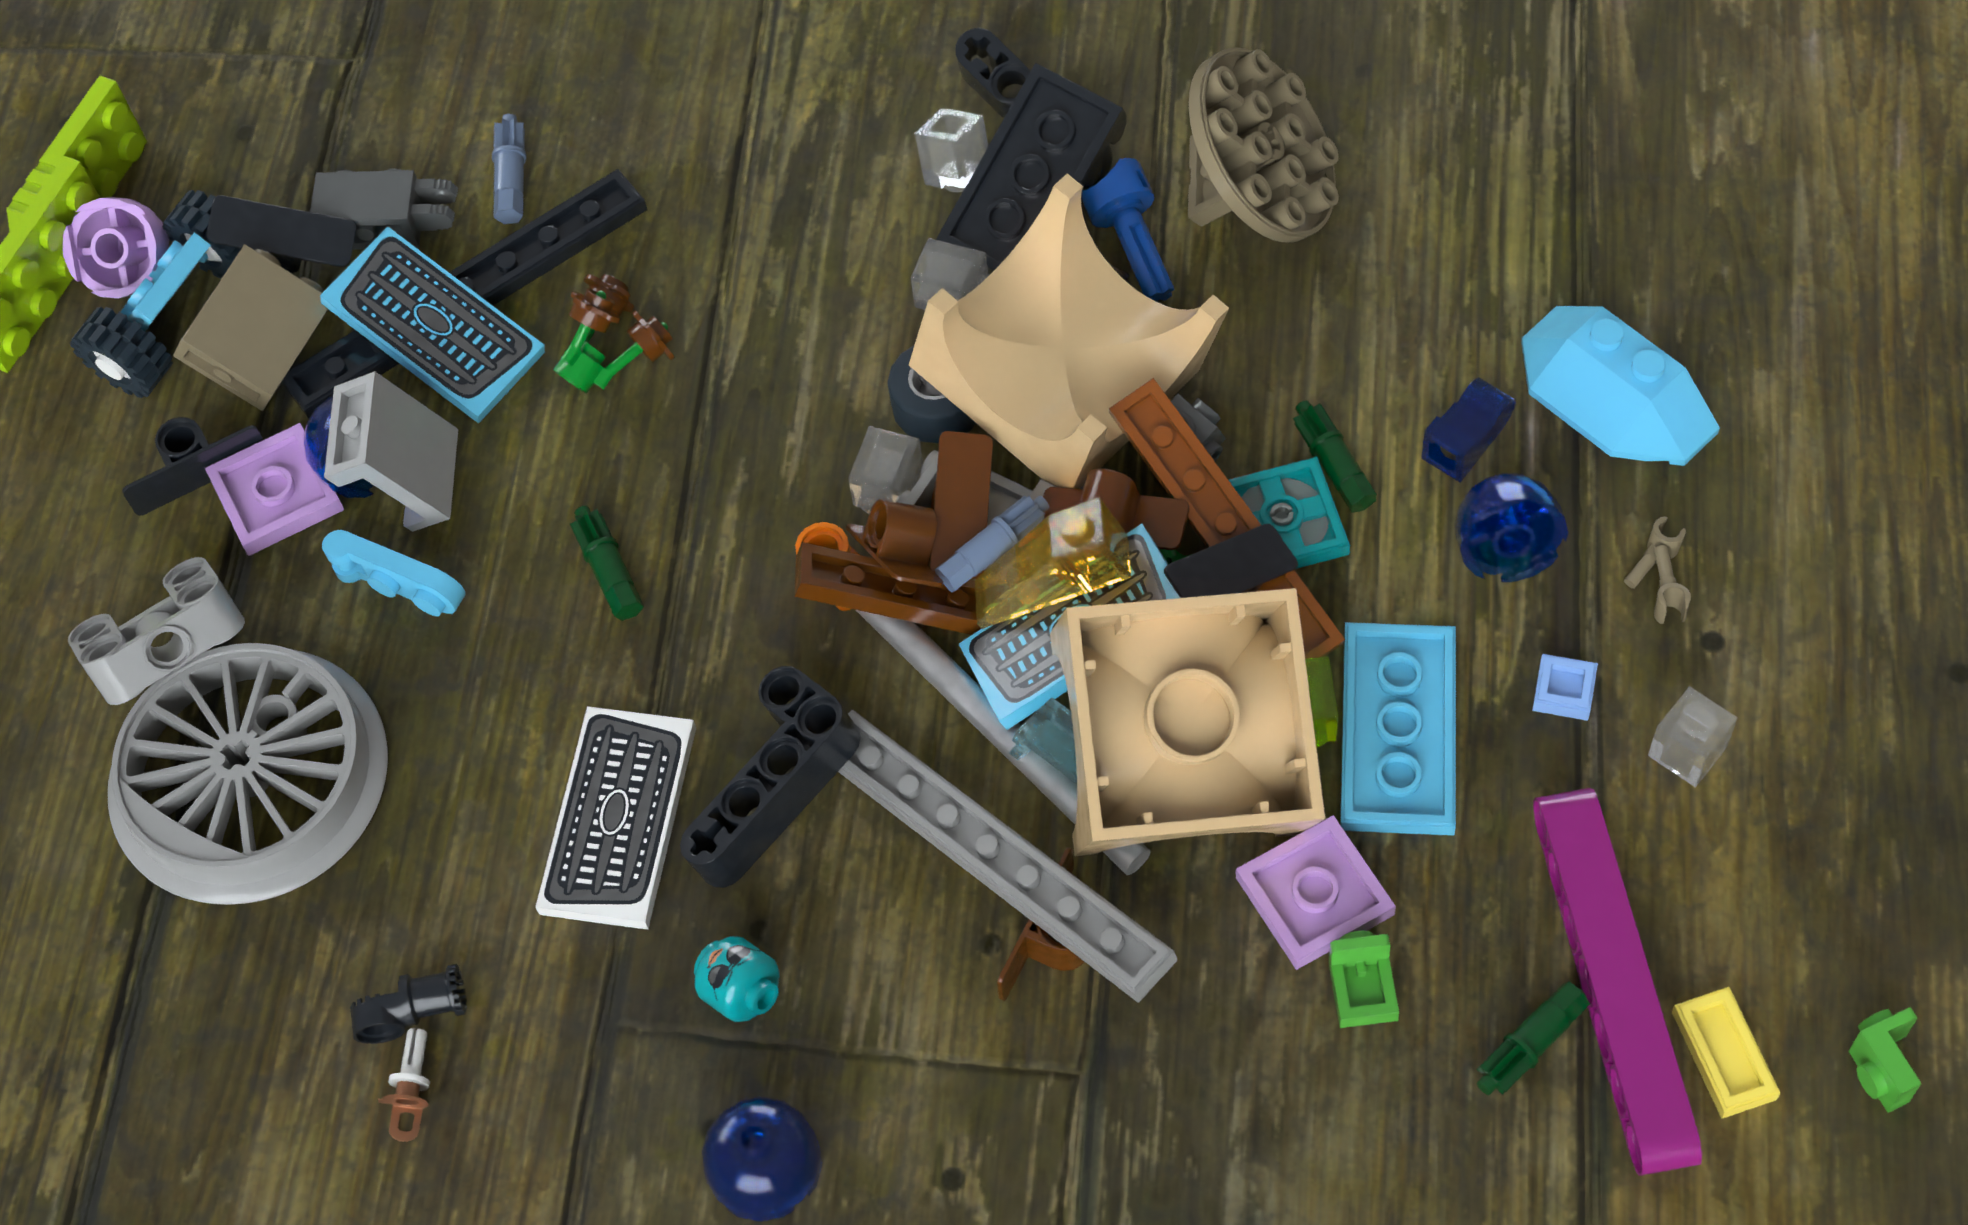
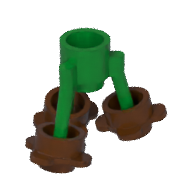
M587 274L584 282L589 285V288H587L585 294L583 295L576 291L571 292L570 296L573 298L572 302L574 304L569 315L581 324L571 344L553 371L579 390L587 394L593 384L604 390L612 377L642 352L652 363L662 354H665L669 360L675 358L666 346L673 339L667 331L668 325L665 322L660 323L654 316L645 321L636 310L633 311L634 305L629 302L631 295L628 292V287L617 278L604 274L599 279L594 275ZM623 310L628 311L637 321L626 331L634 341V344L604 368L601 364L606 356L588 343L595 331L606 333L611 322L619 324L621 320L620 315Z

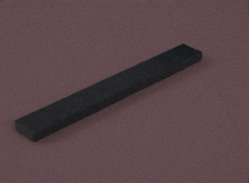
M617 169L449 273L494 306L647 211L645 200ZM354 330L289 370L282 383L310 420L332 406L334 386L374 371L382 375L400 363L358 331Z

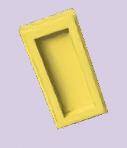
M1730 987L1674 1005L1672 1014L1721 1119L1778 1099L1780 1091Z

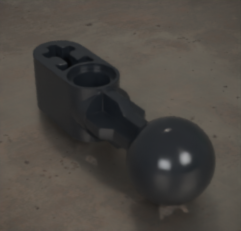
M983 28L970 29L959 37L955 47L962 77L1000 116L1005 118L1015 98L1002 96V91L1012 84L1023 86L1030 70L992 32ZM975 55L982 59L988 56L991 69L993 70L991 75L989 67L981 59L975 58L972 60L971 58ZM1108 144L1102 155L1103 166L1100 177L1093 185H1085L1084 188L1096 185L1109 173L1113 159L1110 144Z

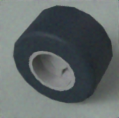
M914 346L901 353L891 366L888 389L895 421L902 430L919 441L939 443L940 435L944 431L967 433L972 430L976 422L909 366Z

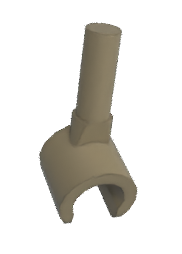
M1664 516L1657 519L1647 541L1648 549L1624 579L1625 584L1635 589L1652 566L1657 564L1655 547L1666 545L1668 546L1670 559L1677 556L1686 534L1685 528L1680 531L1677 537H1666L1662 534L1668 517Z
M1657 546L1654 548L1660 576V588L1657 592L1654 617L1657 622L1664 624L1666 607H1674L1680 611L1681 620L1685 622L1691 601V593L1685 586L1676 582L1668 546Z

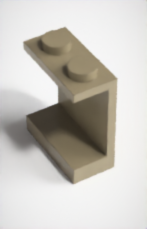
M244 244L182 337L173 357L263 411L327 312L328 308L322 305L320 295L324 290L316 282L305 277L298 278L282 268L280 262L270 253L260 249L253 250Z

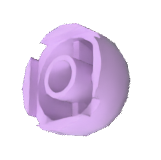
M106 197L83 204L76 211L79 213L74 217L72 224L67 225L63 233V257L74 279L77 282L82 281L89 289L93 290L91 293L106 298L131 296L145 278L152 282L153 278L149 277V275L156 270L158 261L169 248L167 233L163 230V223L155 213L145 205L128 198Z

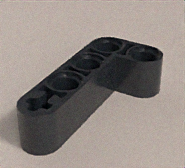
M781 666L771 670L761 681L758 690L760 701L779 724L780 728L682 835L680 843L681 854L706 883L713 887L724 888L733 885L741 879L846 764L859 747L861 739L859 729L839 701L800 670L792 666ZM829 726H832L831 729H829L827 732H824L825 729H827ZM795 766L791 772L785 774L790 768ZM758 807L755 812L747 816L751 810Z

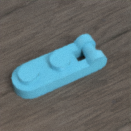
M344 530L332 531L327 534L322 542V549L329 562L332 563V568L339 580L345 583H354L360 579L365 580L380 594L391 598L395 597L396 594L412 600L419 609L432 616H440L441 613L453 614L466 595L462 585L445 572Z

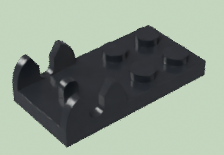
M1035 63L936 240L941 245L993 272L1029 230L1044 207L1053 186L1068 173L1083 188L1085 185H1093L1098 180L1103 166L1102 155L1109 143L1114 145L1123 136L1126 127V113L1124 109Z

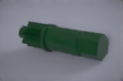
M1308 400L1300 402L1295 407L1299 415L1294 417L1293 420L1295 421L1294 425L1308 445L1309 452L1313 457L1318 458L1319 463L1351 513L1364 511L1376 502L1377 494L1344 443V436L1337 430L1321 403L1313 407Z
M588 506L577 508L574 512L576 521L570 523V526L582 549L584 560L590 564L614 617L623 621L637 616L644 608L643 602L618 551V543L613 538L603 515L599 513L598 509L591 512Z
M1571 982L1562 984L1513 1033L1507 1034L1503 1038V1043L1477 1068L1483 1075L1477 1081L1478 1088L1486 1095H1490L1495 1089L1503 1095L1529 1068H1534L1542 1054L1590 1005L1584 992Z

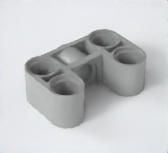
M194 557L172 568L163 579V585L170 596L118 627L109 614H99L83 621L71 631L68 636L70 647L108 704L118 705L135 698L146 687L172 671L181 668L184 664L213 646L228 641L243 628L245 624L244 617L206 559ZM164 632L174 633L166 645L161 647L151 646L153 639L157 635Z

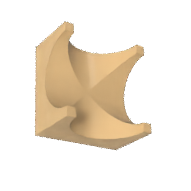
M1067 173L1053 186L1044 207L1020 242L981 284L959 300H956L943 288L928 300L909 366L1042 480L1057 487L1080 489L1085 484L1087 474L1091 470L1102 468L1129 441L1109 414V408L1152 378L1155 379L1170 400L1200 370L1229 307L1212 295L1199 308L1189 310L1171 308L1146 297L1127 283L1111 267L1095 245L1082 213L1081 194L1083 186Z
M1296 588L1065 609L1050 632L1052 655L1058 656L1065 676L1074 731L1077 767V816L1072 837L1075 856L1098 854L1109 849L1133 844L1201 835L1243 832L1274 833L1275 837L1298 835L1325 820Z

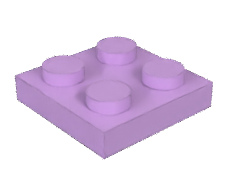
M300 423L205 468L248 556L344 510L331 482L324 478L325 471Z
M1334 815L1236 868L1237 881L1296 970L1328 953L1331 941L1339 940L1344 934L1353 931H1367L1395 915V904Z

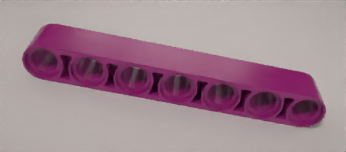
M1590 787L1536 797L1533 800V813L1538 837L1581 987L1590 1003L1588 1011L1633 1166L1637 1174L1643 1176L1700 1165L1702 1162V1149L1697 1126L1597 795L1594 789Z

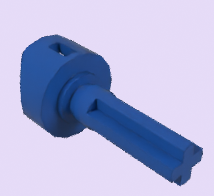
M1134 158L1119 159L1117 164L1100 182L1087 190H1082L1081 200L1092 225L1097 228L1114 226L1143 294L1156 302L1159 300L1165 301L1173 296L1171 292L1175 289L1142 216V213L1153 203L1154 194L1140 162Z

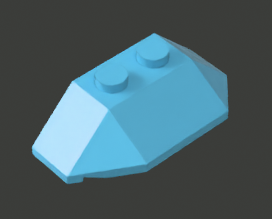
M1556 306L1522 337L1521 345L1522 352L1524 353L1528 394L1610 457L1641 461H1669L1671 465L1685 466L1719 432L1720 427L1687 369L1603 306Z

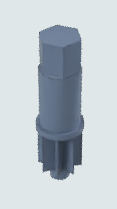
M505 114L502 116V123H494V150L492 151V161L494 163V219L502 224L519 223L523 216L524 163L526 162V153L524 151L525 129L524 122L517 123V117L513 114Z
M1023 496L1002 514L994 517L990 525L934 569L936 574L943 580V584L951 592H954L973 576L976 577L1007 551L1016 549L1022 541L1048 522L1043 516L1045 515L1044 512L1050 508L1048 502L1042 496H1038L1035 500H1032L1030 496Z

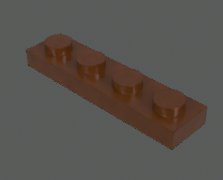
M804 542L801 543L796 555L795 597L973 635L1010 610L1009 588L970 579L956 591L951 592L944 584L942 587L899 581L894 579L872 557Z

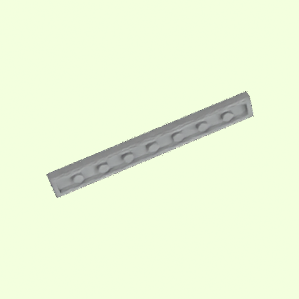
M854 710L848 713L858 727L861 739L854 755L838 772L1139 1003L1176 963L1178 959L1174 950Z

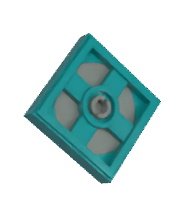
M1317 457L1229 479L1232 486L1260 524H1271L1277 530L1298 562L1297 568L1349 555L1350 544Z

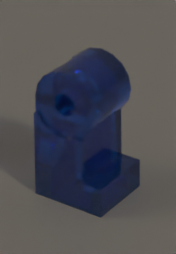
M1480 377L1474 379L1463 392L1457 403L1454 402L1441 418L1437 416L1425 429L1421 458L1461 483L1507 424L1515 408L1516 399ZM1440 447L1454 454L1456 460L1447 458L1442 453Z

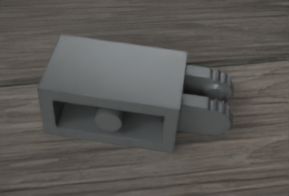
M388 169L385 171L361 172L340 170L337 172L316 173L310 212L354 221L356 232L352 250L366 249L387 227L391 228L414 247L419 248L421 231L448 230L449 227L452 228L455 212L449 206H444L443 204L455 202L458 187L452 181L442 180L441 178L439 180L417 179L414 170Z

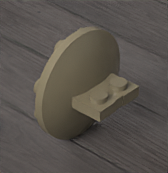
M1238 47L1227 48L1206 59L1196 70L1189 91V117L1193 135L1190 136L1189 169L1191 170V184L1189 185L1188 219L1202 227L1233 211L1256 232L1274 241L1286 243L1300 241L1318 232L1327 223L1333 206L1339 200L1334 164L1338 162L1339 155L1333 141L1326 137L1314 109L1306 98V90L1302 80L1294 73L1286 74L1260 49L1252 51Z

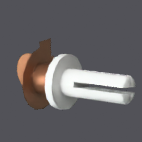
M411 1028L407 1031L401 1071L389 1076L388 1083L396 1088L395 1094L378 1099L379 1103L393 1104L389 1134L392 1138L401 1142L414 1140L418 1136L423 1108L429 1106L426 1100L419 1098V1091L427 1090L430 1084L429 1079L421 1076L428 1033L419 1028L417 1030ZM401 1113H411L414 1115L411 1131H401L398 1129Z

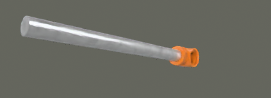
M827 522L814 523L806 527L799 534L795 544L796 555L802 542L860 555L849 545L848 537L843 529ZM836 606L841 611L851 610L850 608ZM856 610L1056 807L1076 824L1077 779L1019 723L1007 730L999 722L982 688L914 622ZM1143 843L1103 851L1126 875L1137 871L1150 855V850Z

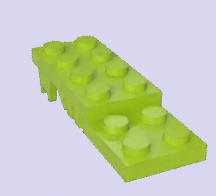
M103 76L97 78L43 154L38 166L31 171L23 187L19 188L12 198L11 204L6 207L9 233L0 245V371L8 373L17 359L27 351L30 340L44 320L53 313L57 301L74 279L63 257V233L66 226L72 224L74 217L79 213L76 211L83 204L114 195L119 182L132 163L139 159L147 143L136 118L115 80Z

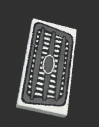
M587 706L536 903L539 915L649 929L696 731L694 720Z

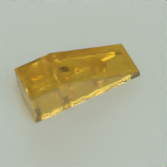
M1100 497L1048 515L975 580L976 619L981 629L1131 578L1128 535Z

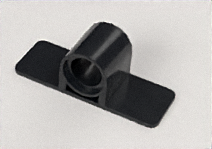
M219 195L213 200L207 239L214 244L241 249L245 244L253 250H264L273 255L280 262L282 268L290 273H295L300 270L302 260L338 267L348 266L351 260L356 224L350 219Z
M187 417L170 419L161 425L155 437L156 448L165 467L126 485L122 489V493L136 515H145L211 483L205 470L206 467L263 441V438L257 427L252 425L215 443L209 444L200 426L194 420Z
M1264 524L1172 562L1164 568V574L1180 598L1256 592L1262 584L1295 570L1298 562L1277 530L1271 524Z

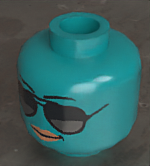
M731 936L714 941L707 945L697 957L694 965V987L698 997L731 1021H748L766 1013L776 1002L780 978L777 962L744 938Z

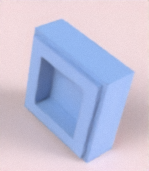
M1542 654L1532 711L1588 721L1598 663Z

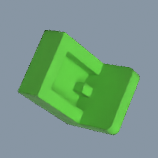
M1353 931L1344 934L1339 940L1330 942L1329 969L1340 1028L1398 1021L1399 1008L1389 960L1391 946L1388 934L1374 935L1370 931Z
M1911 1007L1895 1015L1889 1009H1885L1865 1019L1859 1024L1858 1029L1860 1032L1849 1050L1850 1055L1857 1064V1076L1862 1087L1871 1098H1879L1887 1113L1908 1104L1922 1084L1895 1043L1908 1035L1918 1019Z

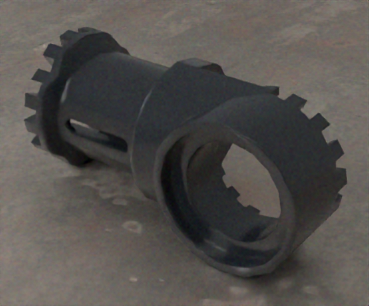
M451 964L447 966L445 972L418 978H412L409 974L400 975L398 992L381 996L380 994H375V997L371 998L370 995L365 996V1002L363 1003L362 998H359L357 1006L356 1002H353L352 1006H350L354 1040L365 1044L385 1043L401 1037L405 1033V1027L418 1025L420 1018L452 1011L457 1016L465 1015L467 1012V998L465 995H460L465 994L466 990L465 988L459 989V986L464 985L463 980H461L462 974L459 966Z

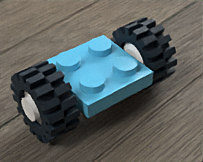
M193 190L188 191L163 222L162 228L166 231L168 239L173 241V243L158 261L156 270L150 273L149 277L153 278L152 282L145 278L117 315L111 308L106 307L103 309L102 307H97L71 339L70 345L74 348L73 352L77 357L84 359L82 363L87 368L96 370L95 374L99 378L105 377L108 379L109 384L116 389L120 386L125 393L129 395L134 393L139 398L150 395L173 362L171 361V354L165 352L167 348L163 343L156 342V336L150 331H145L198 263L200 264V269L205 272L211 270L214 276L221 279L240 252L241 248L214 244L207 239L209 219L215 196L210 194L207 197L204 191L199 190L196 193Z

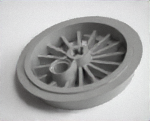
M263 643L233 644L205 651L184 664L181 668L154 682L140 696L122 724L115 743L108 780L109 816L117 841L127 858L146 878L164 890L189 900L209 904H245L270 899L299 888L324 873L349 851L362 835L377 809L384 789L388 766L387 740L382 720L373 701L361 685L347 672L318 656ZM256 679L241 724L236 682ZM272 679L290 681L282 691L283 695L268 696ZM223 686L229 727L228 734L202 697ZM307 688L323 696L300 711L294 705ZM195 701L216 732L219 740L209 736L176 715ZM335 710L340 712L343 722L341 727L306 735L309 726ZM281 716L288 717L285 721L266 731L268 724L273 719ZM168 725L205 748L156 741ZM345 744L343 762L339 765L288 758ZM148 757L190 762L144 773ZM274 773L336 780V783L327 799L320 801ZM186 782L153 804H149L142 798V792ZM270 785L314 811L315 814L299 829L291 832L265 793V790ZM236 796L243 846L242 853L221 845ZM258 796L283 835V839L257 851L250 797ZM197 798L178 823L168 817L171 813ZM216 804L207 836L204 838L195 833L194 830Z

